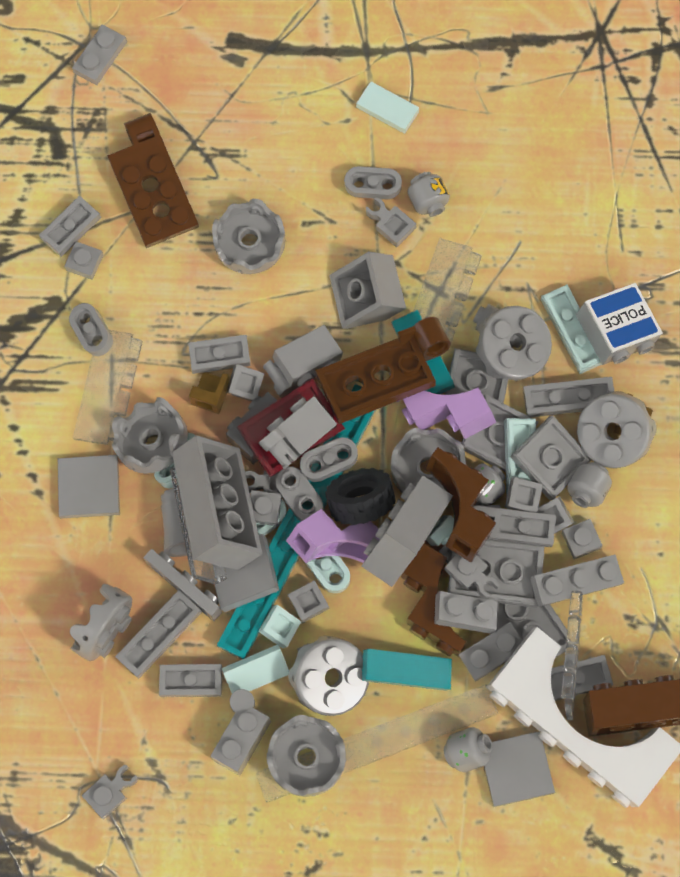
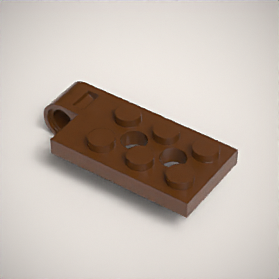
M148 113L125 122L124 126L132 146L107 155L145 247L149 248L198 228V221L152 114ZM153 178L158 181L159 185L155 191L148 192L143 189V182L146 179ZM165 204L169 207L170 211L167 216L160 218L153 213L155 206Z
M427 317L417 322L414 326L399 331L397 339L315 370L316 377L338 424L435 387L436 380L426 361L441 356L448 351L451 342L437 317ZM379 371H387L391 374L386 380H378L374 377ZM354 381L360 382L363 385L358 391L347 389V385Z

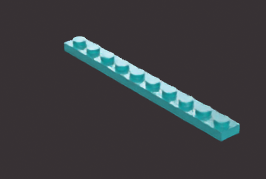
M355 384L351 391H358L362 386ZM376 410L342 423L345 429L325 441L323 445L337 438H348L358 446ZM341 451L337 456L339 459H346L349 454ZM314 463L310 469L314 472L319 471L321 465ZM344 471L319 482L309 481L322 500L323 511L328 503L325 494L327 486L331 484L332 480L342 475ZM310 501L302 504V508L305 510H310L313 507V503ZM290 508L269 545L279 591L237 607L217 643L218 648L240 659L247 657L259 634L260 627L272 606H274L299 558V555L286 542L295 526L301 522L295 517Z

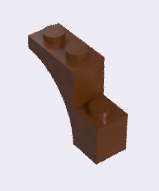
M437 447L431 455L425 470L431 473L448 493L453 495L451 503L454 512V524L452 533L445 546L471 563L490 537L496 525V522L488 514L473 508L489 480L477 469L470 468L459 461L452 453Z
M423 543L417 555L401 576L405 580L403 584L416 593H419L420 590L424 592L407 618V624L411 626L409 630L415 636L423 640L428 637L436 642L435 647L447 656H451L453 653L459 657L458 654L465 648L466 641L459 637L451 627L435 624V598L438 593L440 576L447 564V557Z

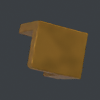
M204 372L198 386H192L189 394L191 405L219 414L227 395L226 391L230 381L229 374L223 372L222 376L218 377Z

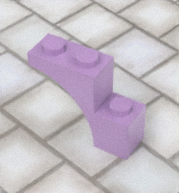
M478 387L471 391L453 395H440L422 391L403 399L406 408L402 409V412L409 425L415 423L421 430H426L447 418L454 433L460 430L464 439L497 423Z
M320 509L297 524L286 542L305 563L324 556H342L364 563L368 555L363 553L373 537L379 540L375 536L378 527L369 521L365 524L350 525L341 531L335 522Z

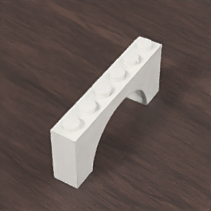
M538 627L532 629L486 688L492 692L489 696L500 706L505 707L507 704L516 712L514 717L526 727L532 725L540 731L538 736L551 747L557 745L565 752L563 757L570 764L577 768L581 765L590 772L587 777L601 788L604 785L614 792L612 798L625 808L629 805L631 807H640L680 754V743L660 727L652 728L642 739L623 747L599 744L578 733L560 713L551 688L552 666L561 646Z

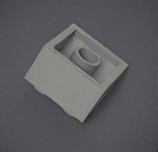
M368 251L329 275L342 329L384 321L406 309L393 255Z

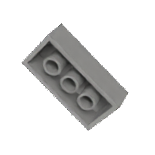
M196 435L174 450L172 455L193 560L239 570L263 555L240 448Z

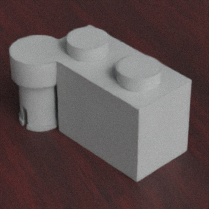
M323 325L274 350V363L272 360H269L263 368L274 382L275 391L280 398H283L309 380L315 379V370L340 361L343 352L326 326Z
M314 396L308 401L303 397L289 408L293 414L286 420H283L281 416L267 427L270 433L259 442L266 452L269 450L283 469L288 467L337 425Z
M239 689L231 695L230 706L235 714L210 756L214 762L239 776L242 774L271 723L267 715L254 709L255 699L252 693L245 689Z

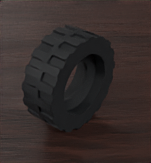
M361 468L342 474L331 481L325 492L331 516L334 517L335 521L341 522V524L356 525L375 521L379 517L386 515L389 510H392L393 504L396 502L389 474L385 473L384 470H377L375 468Z

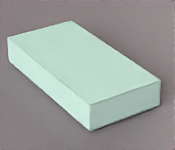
M373 82L369 83L356 103V108L404 134L419 113L418 106Z
M278 644L221 668L232 694L239 689L252 691L285 677L289 673L288 666Z

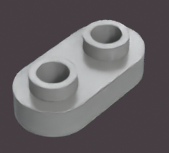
M357 166L348 170L344 178L346 191L351 196L359 198L393 199L400 193L402 188L400 174L389 168ZM357 181H361L364 183V185L362 187H356L354 183ZM389 183L392 185V188L385 189L382 186Z
M81 303L75 306L70 313L69 322L83 348L93 356L106 354L112 347L113 337L100 313L88 303Z
M337 438L314 448L302 456L300 461L301 472L309 481L319 482L347 470L358 459L357 446L348 438ZM345 451L349 455L346 459H339L338 453ZM318 463L321 465V469L314 472L310 469V466Z
M287 467L278 473L276 477L277 491L299 521L302 522L320 509L323 510L320 496L302 474L301 470L295 467ZM289 477L296 479V483L292 486L285 484L286 479ZM310 501L313 503V507L310 510H305L302 508V504Z

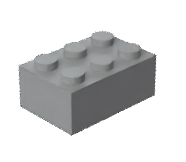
M423 475L416 485L410 482L401 495V498L405 501L397 500L388 515L392 520L390 521L386 518L376 532L375 536L379 540L373 537L363 553L368 555V557L362 564V567L393 587L417 555L453 495Z

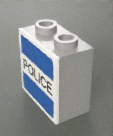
M636 283L585 301L576 314L602 365L612 361L614 364H619L627 360L633 353L638 352L639 355L651 351L655 348L654 343L663 334Z

